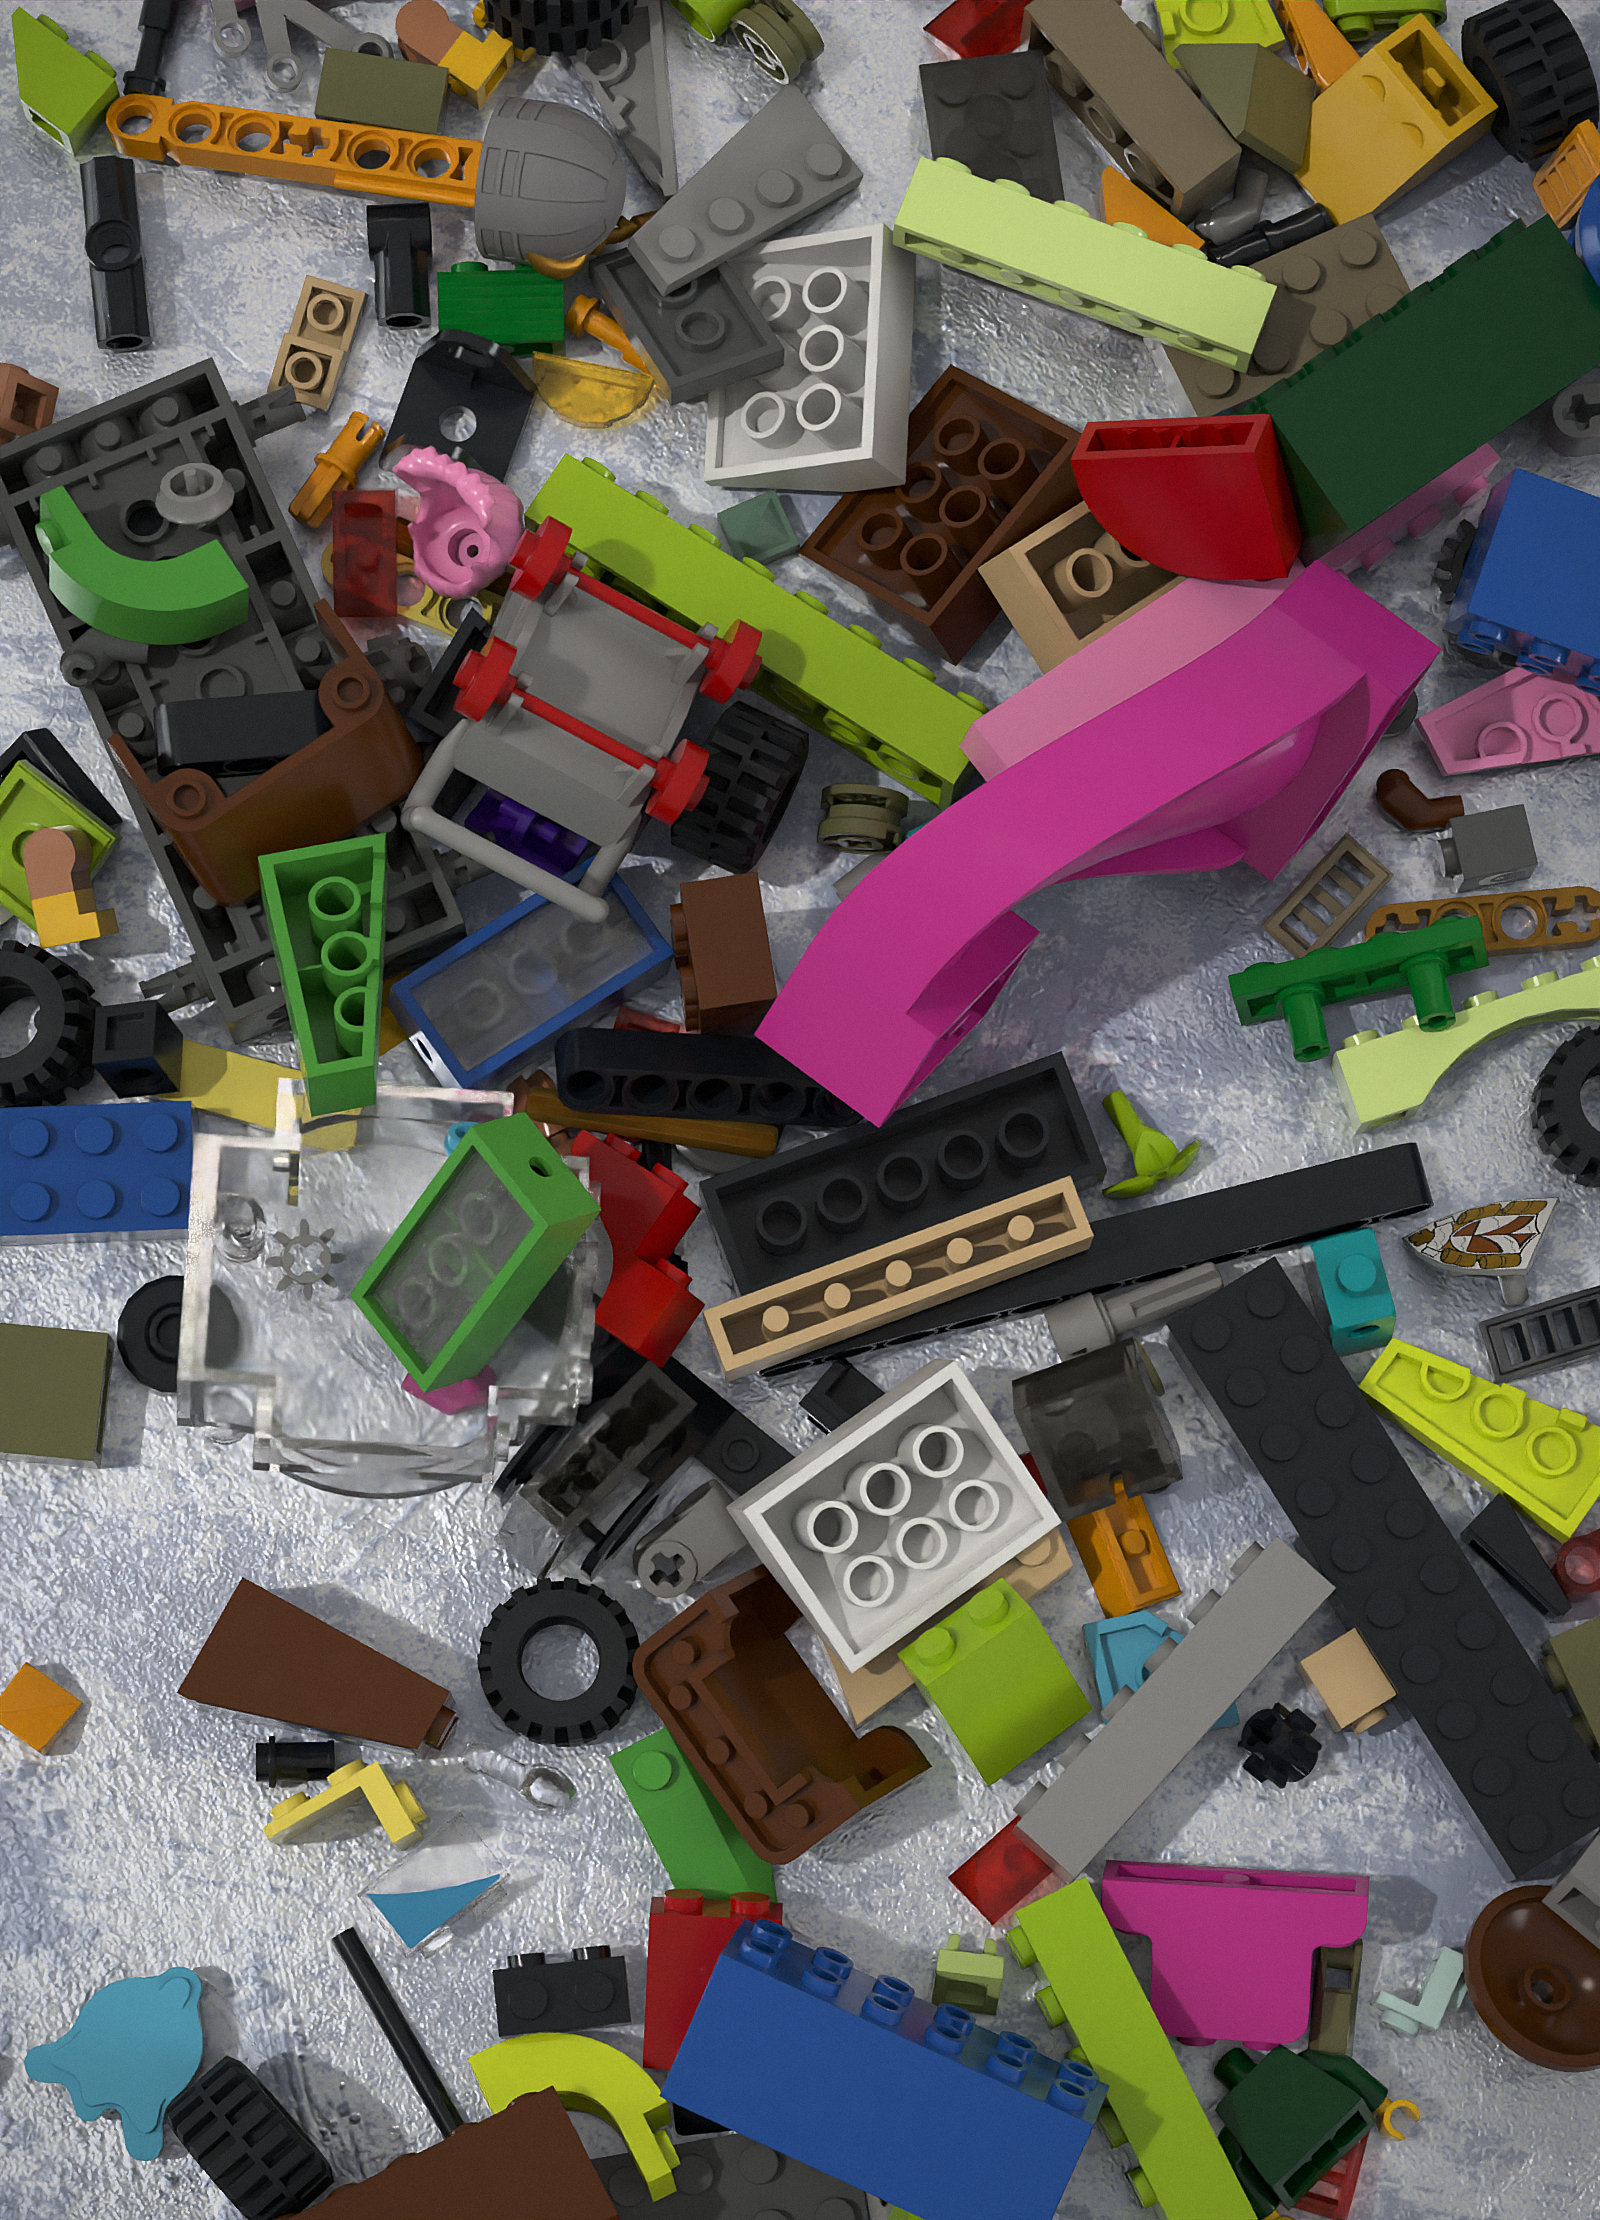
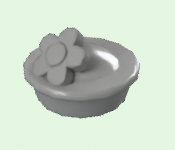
M188 463L174 468L163 477L155 505L159 514L169 522L180 525H193L196 530H199L226 513L233 504L235 492L231 483L213 465Z

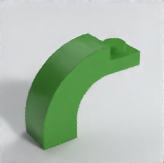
M63 485L40 495V523L35 525V531L43 551L49 557V589L71 613L83 622L108 635L127 641L154 645H174L210 638L248 621L249 586L217 539L176 558L162 561L136 560L115 552L97 537Z

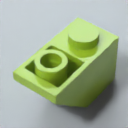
M18 7L11 17L19 96L26 119L75 157L106 121V113L110 105L120 98L117 83L114 79L117 73L107 61L95 52L88 50L83 55L67 43L69 36L51 18L40 14L35 19L21 7Z

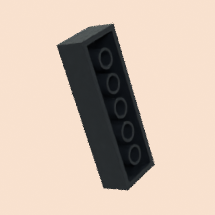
M1060 1051L897 1110L880 1128L870 1121H866L700 1181L699 1197L737 1298L1067 1176H1071L1077 1193L1103 1184L1107 1168L1063 1053Z

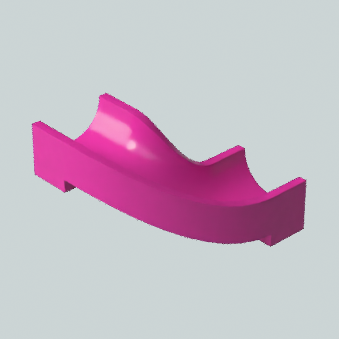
M1316 559L1271 605L1225 641L1184 667L1009 767L951 805L906 839L874 867L836 907L810 943L754 1033V1036L880 1128L983 1021L1040 934L1039 930L1011 910L1013 907L1048 886L1073 880L1204 872L1231 866L1239 860H1243L1272 882L1320 829L1442 649L1319 559Z

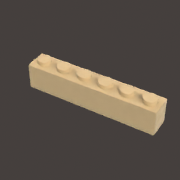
M1067 1176L704 1310L703 1323L725 1382L728 1383L1085 1251L1090 1248L1094 1235L1071 1176Z

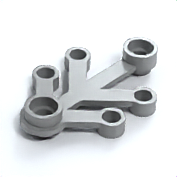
M210 0L216 26L212 38L215 50L226 58L240 57L247 51L251 41L249 26L244 20L238 18L235 0ZM254 0L268 60L265 69V80L269 87L276 92L288 93L295 90L301 82L304 71L301 60L292 53L284 17L330 48L359 52L364 47H372L379 52L380 56L394 59L393 49L384 37L369 32L358 35L307 0ZM226 28H235L242 34L243 43L237 47L226 46L220 38V33ZM282 62L290 64L294 68L295 78L289 82H281L276 79L273 74V67L276 64Z

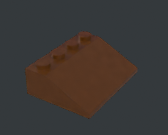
M950 364L909 414L905 484L846 492L797 553L802 560L910 641L957 666L1002 610V607L977 568L1084 501L1070 461L1082 433Z

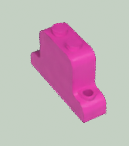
M1106 1860L1102 1877L1101 1908L1109 1924L1117 1931L1132 1935H1146L1150 1938L1152 1942L1150 2005L1166 2035L1177 2037L1178 2042L1189 2046H1209L1214 2044L1217 2039L1242 2041V2044L1249 2049L1271 2051L1275 2047L1282 2046V2044L1298 2040L1308 2027L1314 1949L1317 1947H1347L1352 1945L1363 1934L1367 1923L1370 1876Z

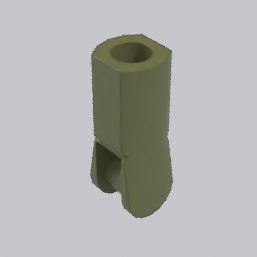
M1360 1938L1347 1947L1317 1948L1308 2049L1344 2054L1350 2057L1353 2055L1363 1942ZM1327 1968L1349 1970L1347 1989L1325 1987Z

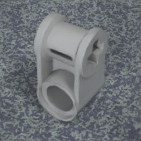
M717 1479L709 1480L691 1492L669 1516L646 1535L642 1536L635 1545L632 1555L633 1567L644 1588L652 1595L661 1598H673L683 1594L716 1565L731 1558L748 1543V1540L726 1509V1506L734 1500ZM659 1552H662L667 1558L673 1557V1562L677 1569L668 1576L660 1569L655 1571L656 1568L652 1558Z

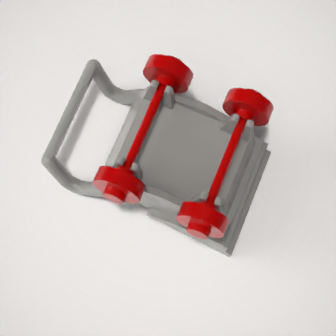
M548 515L536 533L528 529L525 530L510 557L509 564L516 567L489 639L480 653L473 649L467 653L453 680V684L461 688L453 710L468 719H462L438 744L406 800L401 813V824L407 831L413 833L422 832L571 911L574 919L581 923H601L609 914V906L601 897L631 849L642 818L640 811L652 787L653 790L647 802L645 812L669 826L676 821L684 808L692 812L701 800L710 780V777L703 774L710 752L685 738L676 747L669 759L668 757L698 689L699 693L723 705L737 688L745 691L751 684L762 662V656L756 654L762 638V631L738 618L727 630L724 637L720 638L716 636L719 628L709 622H706L696 633L581 572L580 570L586 564L588 556L578 551L572 556L564 553L573 528ZM454 768L601 846L585 872L578 888L435 813L432 806Z

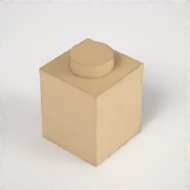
M1353 1628L1303 1659L1294 1667L1335 1734L1350 1725L1357 1736L1389 1716L1383 1704L1390 1701L1397 1694L1356 1628Z

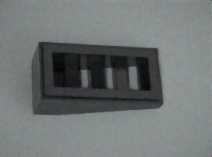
M1600 1285L1478 1322L1477 1328L1494 1384H1502L1599 1357ZM1590 1308L1598 1339L1588 1341L1579 1309ZM1564 1315L1573 1344L1572 1347L1562 1348L1553 1316ZM1538 1321L1547 1354L1537 1357L1527 1325ZM1513 1328L1523 1362L1514 1365L1511 1364L1502 1334L1503 1330Z
M1499 1492L1459 1534L1461 1536L1460 1539L1549 1623H1556L1572 1608L1568 1601L1569 1599L1507 1498Z

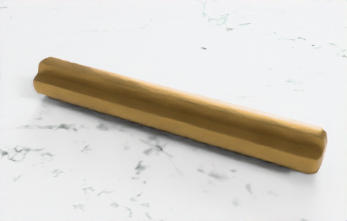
M538 1086L529 1089L525 1105V1113L532 1121L604 1133L611 1132L616 1135L760 1159L775 1155L778 1139L776 1127L760 1123L582 1113L564 1106L558 1098L556 1089Z

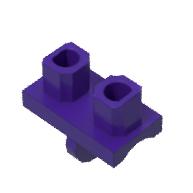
M491 787L487 789L482 799L464 821L466 829L481 837L486 835L487 832L492 831L496 837L497 846L558 878L573 869L591 843L590 840Z

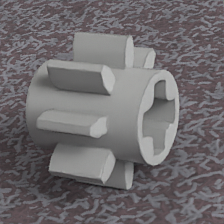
M394 632L367 640L369 651L363 654L380 677L399 713L409 710L432 673L427 653L421 645L411 642L409 637L397 640Z
M301 1219L298 1225L299 1236L290 1240L288 1236L279 1231L273 1235L276 1242L283 1249L280 1256L264 1260V1265L280 1267L284 1274V1277L278 1282L276 1290L281 1292L287 1289L291 1283L302 1285L301 1291L304 1301H310L313 1294V1283L320 1280L325 1286L332 1289L336 1288L338 1284L335 1278L327 1272L331 1264H338L347 1260V1255L330 1252L327 1243L335 1232L332 1228L324 1231L320 1237L309 1235V1224L306 1219ZM294 1244L300 1249H305L311 1244L317 1246L320 1253L315 1261L322 1268L318 1275L306 1271L297 1276L291 1271L290 1268L294 1264L295 1258L289 1251Z

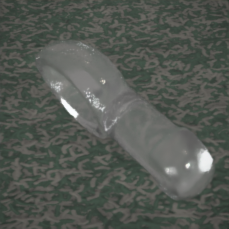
M480 1740L470 1742L463 1749L462 1763L469 1771L476 1775L481 1772L516 1789L523 1803L537 1813L548 1816H563L575 1812L580 1806L581 1795L577 1785L569 1775L559 1768L546 1763L525 1765L491 1749L492 1744Z

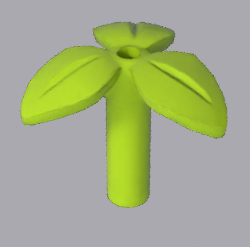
M1117 1090L1110 1093L1103 1099L1102 1106L1132 1152L1136 1174L1133 1178L1102 1189V1194L1107 1198L1128 1199L1153 1193L1160 1179L1164 1177L1166 1181L1172 1182L1189 1168L1202 1146L1201 1142L1196 1139L1177 1154L1178 1149L1166 1135L1144 1125L1124 1091Z

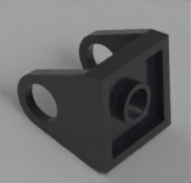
M443 329L418 349L378 461L379 468L394 473L393 467L400 462L402 457L410 454L415 448L423 450L431 445L436 448L439 455L447 454L454 463L462 462L467 468L483 471L506 484L538 395L537 385L510 353L497 343L463 330ZM465 348L472 349V350L477 351V352H479V353H481V354L474 353V352L469 351V350H467V349H465ZM455 413H463L470 416L476 423L473 435L459 442L447 439L441 433L440 428L448 416Z

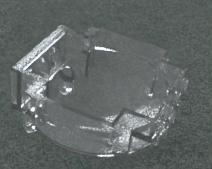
M278 1078L274 1138L195 1133L177 1370V1426L200 1427L206 1438L221 1445L236 1443L245 1437L247 1433L254 1434L253 1470L281 1472L298 1482L319 1490L365 1499H401L423 1496L452 1488L464 1482L492 1484L495 1461L508 1462L509 1447L521 1446L540 1424L575 1426L578 1404L591 1403L593 1365L589 1364L591 1342L594 1339L595 1303H592L593 1285L597 1275L598 1242L586 1241V1232L478 1376L427 1393L421 1390L349 1296L448 1159L449 1155L444 1150V1140L448 1135L450 1126L461 1121L481 1124L513 1115L514 1092L377 1084L376 1105L311 1117L303 1079ZM559 1155L600 1207L601 1181H589L590 1157ZM301 1219L307 1220L309 1235L320 1237L324 1231L332 1228L335 1232L327 1243L330 1252L347 1255V1260L338 1264H331L327 1272L335 1278L338 1284L336 1288H329L319 1280L312 1284L313 1294L310 1301H304L301 1291L302 1285L291 1283L287 1289L281 1292L276 1290L278 1282L284 1277V1274L280 1267L264 1265V1260L280 1256L283 1249L276 1242L273 1235L279 1231L292 1240L299 1236L298 1225ZM294 1244L289 1251L295 1258V1262L290 1268L291 1271L297 1276L306 1271L318 1275L322 1268L315 1261L320 1253L317 1246L311 1244L305 1249H300Z

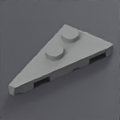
M637 0V5L634 6V16L630 24L621 25L622 33L613 41L605 38L602 39V47L591 52L586 48L577 50V55L566 57L663 204H665L679 191L663 4L661 0Z

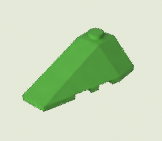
M667 1727L608 1757L609 1764L674 1889L698 1890L704 1893V1899L730 1900L731 1894L737 1892H758L768 1895L770 1902L778 1903L772 1864L761 1860L752 1851Z

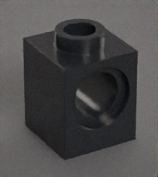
M157 999L96 1007L92 1065L118 1098L180 1092L183 1034Z

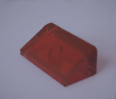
M955 0L923 27L925 35L965 77L972 82H976L1020 45L1024 8L1033 0Z
M1019 1815L947 1878L990 1928L1054 1871L1012 1833L1015 1825L1021 1820Z

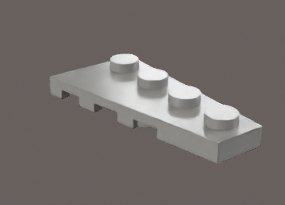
M792 80L631 237L627 249L664 297L857 188L864 174Z

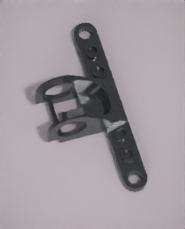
M560 1265L521 1318L589 1375L543 1420L500 1474L490 1495L492 1500L503 1508L518 1488L523 1485L592 1542L595 1546L590 1550L580 1568L581 1574L592 1582L609 1560H613L694 1462H697L734 1494L741 1497L795 1457L673 1356H670L661 1369L589 1318L602 1298ZM577 1422H580L607 1445L571 1488V1491L583 1501L589 1504L626 1461L649 1479L641 1493L628 1505L605 1535L533 1476Z

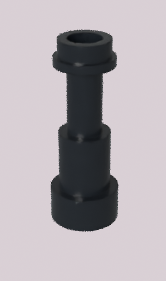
M185 0L143 1L137 27L143 34L134 71H126L123 75V82L125 83L124 95L148 94L161 96V92L165 91L166 82L158 76L166 40L174 37L181 2Z

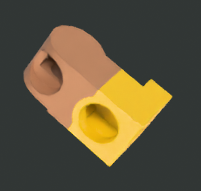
M412 0L399 10L395 28L398 35V47L402 56L407 61L449 68L448 83L451 84L450 91L480 110L515 64L513 43L506 38L503 39L494 30L491 31L482 43L449 21L446 10L433 0Z
M71 825L46 827L35 831L26 840L23 848V863L40 947L43 949L119 933L114 908L97 910L92 882L88 872L93 859L90 840L81 829Z

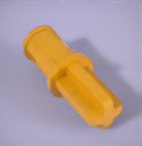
M357 411L352 412L349 416V421L327 452H320L315 456L314 462L317 466L288 508L291 516L301 525L313 530L319 528L346 489H353L359 483V479L356 476L379 442L383 441L386 436L384 429L374 421L362 440L358 441L356 439L369 419L367 415Z

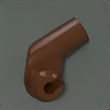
M1386 770L1377 779V792L1375 796L1380 808L1403 830L1420 832L1444 829L1449 819L1465 816L1461 795L1428 799L1409 780V775L1403 770Z

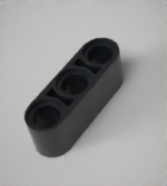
M319 690L197 699L161 704L153 709L157 773L160 776L166 777L174 771L186 768L200 770L209 776L268 771L332 729L333 725L321 708Z

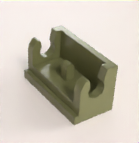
M326 47L314 115L316 119L349 124L356 123L443 136L451 84L448 83L449 68Z

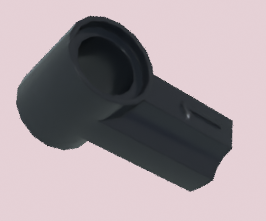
M429 202L367 205L368 248L370 262H374L375 268L374 293L378 326L389 327L394 330L417 329L424 324H430L428 259L433 258Z

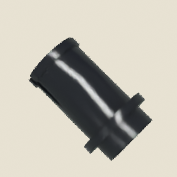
M269 1736V1742L256 1743V1782H269V1788H275L276 1782L328 1781L327 1777L334 1772V1740H328V1742L275 1743V1736Z

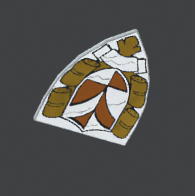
M1559 1197L1527 1198L1494 1202L1465 1209L1425 1225L1403 1237L1402 1241L1418 1258L1441 1269L1449 1270L1452 1276H1498L1504 1302L1507 1305H1519L1529 1298L1524 1275H1528L1560 1204Z

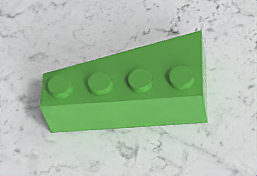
M386 832L258 856L262 901L311 1117L376 1105L388 892Z

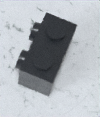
M610 1945L571 1949L572 1961L546 1964L544 1952L506 1956V1969L492 1970L499 2037L501 2039H510L537 2033H564L632 2025L625 1957H611Z

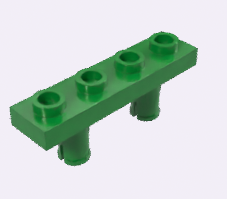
M1478 915L1466 918L1449 916L1436 920L1429 927L1405 933L1394 931L1382 932L1374 935L1364 943L1339 949L1336 947H1321L1312 950L1305 957L1282 963L1259 962L1247 967L1243 972L1228 975L1241 1026L1284 1016L1295 1060L1298 1062H1313L1328 1056L1330 1053L1322 1006L1409 985L1419 1028L1424 1032H1437L1451 1027L1456 1022L1446 976L1490 965Z

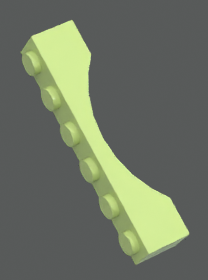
M1600 955L1581 963L1580 966L1583 972L1559 979L1557 971L1546 972L1529 978L1521 983L1522 992L1500 999L1496 990L1470 997L1461 1002L1463 1011L1455 1013L1456 1022L1454 1025L1441 1031H1422L1419 1028L1417 1015H1414L1401 1022L1403 1028L1401 1031L1379 1037L1377 1029H1372L1354 1034L1342 1040L1341 1045L1343 1049L1335 1052L1330 1066L1354 1134L1356 1135L1415 1116L1431 1089L1449 1070L1487 1042L1517 1029L1549 1022L1590 1021L1600 1023Z

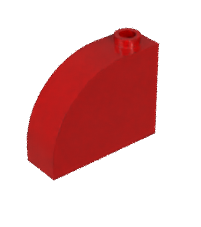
M1270 414L1087 422L1070 459L1080 493L1089 510L1101 526L1121 545L1145 561L1162 569L1193 578L1208 580L1253 579L1259 582L1271 581L1276 578H1288L1302 544L1303 536Z

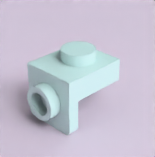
M1445 1946L1438 1948L1413 2004L1382 1990L1375 1992L1370 2005L1384 2011L1380 2022L1415 2038L1420 2028L1428 2032L1437 2030L1446 2008L1457 2012L1468 1990L1464 1973L1462 1972L1463 1954Z

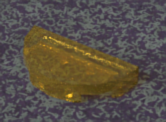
M533 351L532 377L533 382L537 385L541 400L553 411V414L559 420L579 428L606 429L613 426L612 423L629 417L637 408L640 409L645 405L655 383L653 377L647 374Z

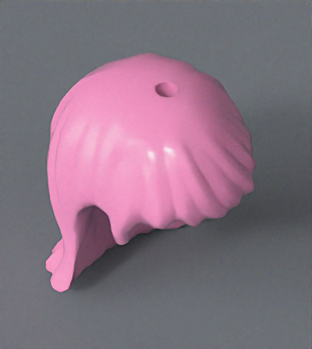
M431 445L423 450L415 448L410 454L402 457L400 462L393 467V472L416 490L421 497L420 510L415 523L411 522L408 524V530L413 540V560L415 562L413 570L415 574L430 589L445 598L457 600L476 596L482 589L488 587L497 578L501 577L507 570L508 565H510V557L519 539L525 532L523 524L524 507L521 500L515 495L511 487L503 484L497 478L483 471L467 468L462 462L454 463L447 454L439 455L436 448ZM478 549V554L473 557L474 552Z

